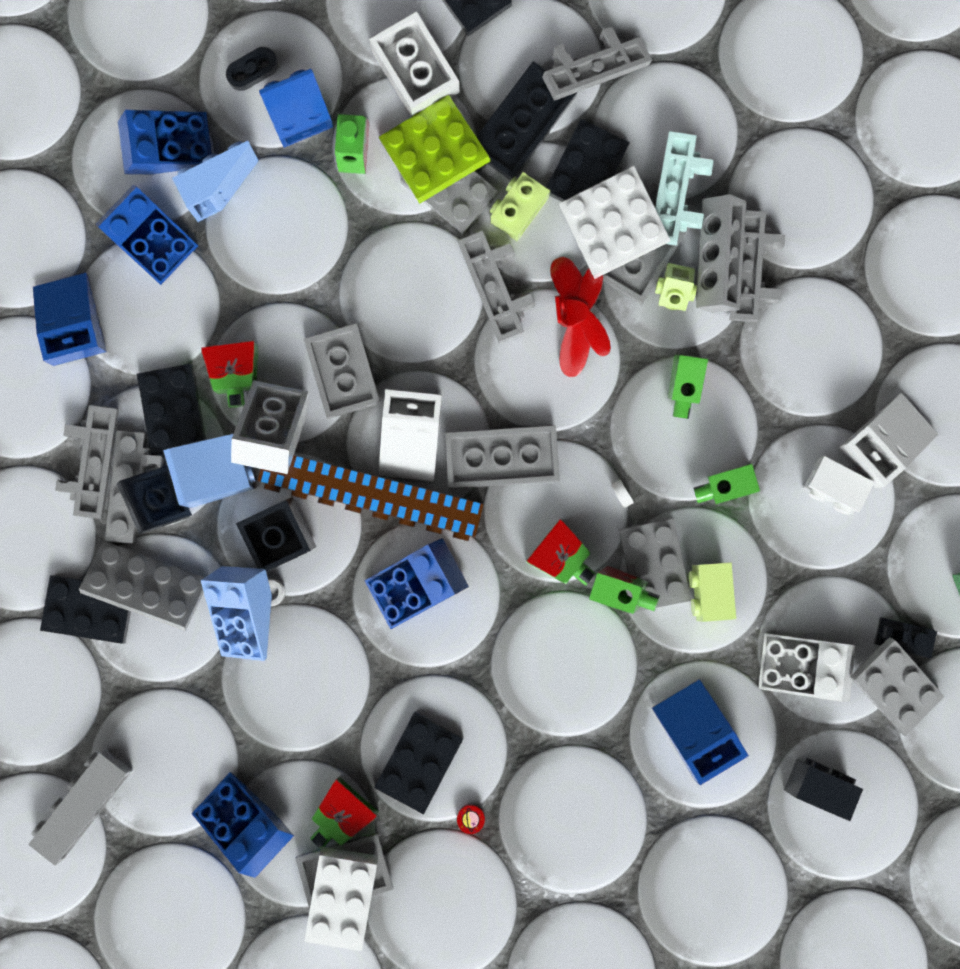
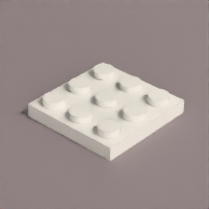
M634 166L559 204L594 279L670 242V238Z

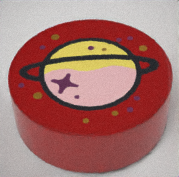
M467 804L458 811L457 825L461 831L467 834H475L483 828L485 815L479 806Z

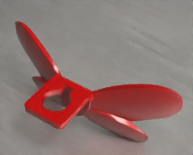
M559 257L552 262L550 267L552 281L559 293L558 296H555L557 321L562 326L567 327L561 344L559 361L564 375L575 377L584 369L590 347L599 356H606L611 350L610 339L605 328L590 311L601 292L604 278L602 275L594 279L589 268L584 277H582L576 265L569 258Z

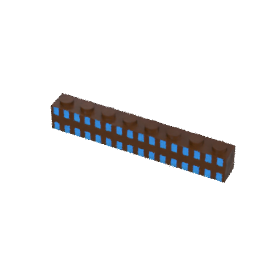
M294 455L287 474L261 469L258 481L265 484L264 489L277 493H280L281 488L291 490L290 496L307 500L308 495L318 497L317 503L334 507L335 502L345 504L344 510L361 514L362 509L373 511L371 517L387 521L389 516L400 518L399 524L414 528L416 523L427 525L426 531L442 534L443 530L454 532L453 538L469 541L470 537L476 538L484 506L481 503Z

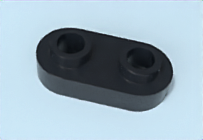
M259 47L227 67L226 78L233 89L238 91L251 88L276 72L278 68L277 57L267 47ZM263 61L269 62L267 67L260 66ZM241 74L246 75V77H245L244 80H242V81H238V80H237V77H238L239 75H241Z

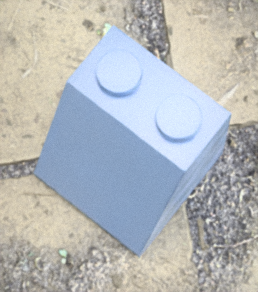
M233 434L163 450L179 505L193 508L254 489L253 482L256 481V475L253 467L231 463Z

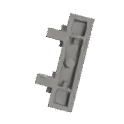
M613 27L603 29L599 36V40L603 41L605 45L602 51L580 59H572L571 55L566 53L564 49L565 44L556 46L551 55L555 63L553 64V69L545 71L542 76L554 101L649 66L652 59L641 38L638 37L625 42L623 39H618Z
M746 210L740 310L730 311L729 320L757 322L759 308H765L766 303H779L781 301V289L764 288L765 282H761L763 254L767 253V249L782 250L785 246V235L771 234V228H765L766 212Z
M483 230L458 240L457 242L498 343L500 344L524 334L519 319L525 317L523 311L535 307V301L531 293L515 300L513 294L509 295L499 271L502 268L500 262L515 256L511 243L498 248L495 243L489 245Z
M89 405L87 421L81 420L80 426L65 424L63 436L81 439L80 445L83 446L79 475L75 476V482L56 481L55 491L70 493V500H75L73 516L103 519L119 414L118 409Z
M116 432L105 541L133 544L136 541L137 529L117 483L120 480L145 473L146 467H164L165 457L150 455V449L145 448L147 437L145 433Z

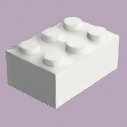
M417 11L369 39L374 57L411 117L448 94L450 97H453L460 93L458 78Z
M253 381L232 436L231 463L287 474L307 416L308 391Z
M329 847L321 848L304 942L362 951L377 868V855Z

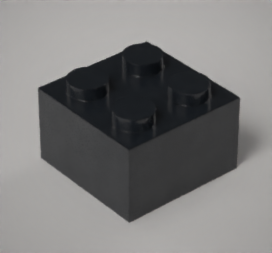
M293 497L236 523L258 569H265L266 572L316 548V544Z
M806 758L805 762L796 759L784 791L796 799L851 821L863 791L862 788L855 785L857 779L835 769L828 773L829 767L810 758Z

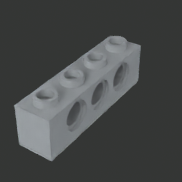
M731 194L703 199L701 211L704 214L699 239L700 252L697 268L696 308L711 313L740 310L746 201Z

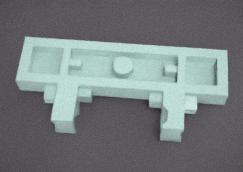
M669 131L655 206L656 212L670 238V242L666 244L677 246L679 231L686 232L687 227L701 229L704 214L687 211L688 206L684 205L689 178H693L694 173L711 176L714 160L700 158L701 153L694 151L697 135Z

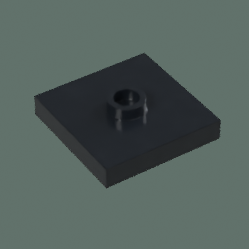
M168 466L132 476L117 483L139 535L187 519L192 515L188 507L181 506L178 503Z

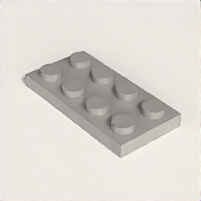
M652 182L647 193L655 207L659 186ZM686 202L684 203V205L688 206L687 211L699 213L698 209ZM679 231L677 246L664 244L604 274L603 282L642 305L686 232Z
M556 426L445 433L449 489L560 481Z
M103 541L79 591L84 595L186 631L204 593L201 580L205 577Z

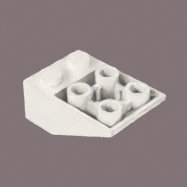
M385 389L379 476L434 482L442 395Z
M900 393L839 448L867 479L875 482L873 486L877 489L885 487L906 469L934 440L938 433L907 398Z
M765 633L758 689L850 702L852 687L850 676L853 674L856 645Z

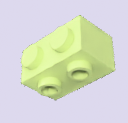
M524 172L519 178L514 177L506 187L507 195L503 200L497 199L490 209L492 214L491 224L515 241L520 239L550 195V190Z
M732 562L692 565V571H689V584L691 588H694L695 599L691 600L692 615L696 616V621L708 622L736 619Z

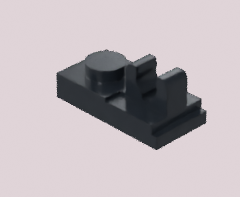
M880 617L874 644L881 646L890 637L906 653L932 658L937 631Z

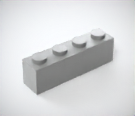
M104 750L99 754L94 752L84 764L87 769L82 776L77 775L67 786L69 792L65 798H59L49 809V812L52 813L46 822L42 820L31 833L34 838L28 845L54 866L66 858L133 771L108 750Z

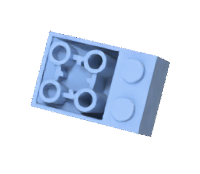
M248 140L233 143L228 147L227 151L219 155H209L203 159V163L195 167H185L177 173V176L172 178L186 207L198 222L223 210L257 164L258 159Z
M222 566L201 580L221 656L265 661L267 659L272 599L266 570Z

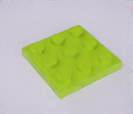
M449 94L378 137L419 204L490 162L488 154Z

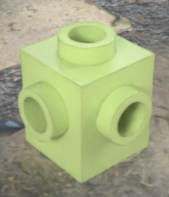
M668 263L664 278H658L655 293L660 294L658 305L665 306L670 310L679 309L686 311L688 301H694L697 285H694L695 269Z

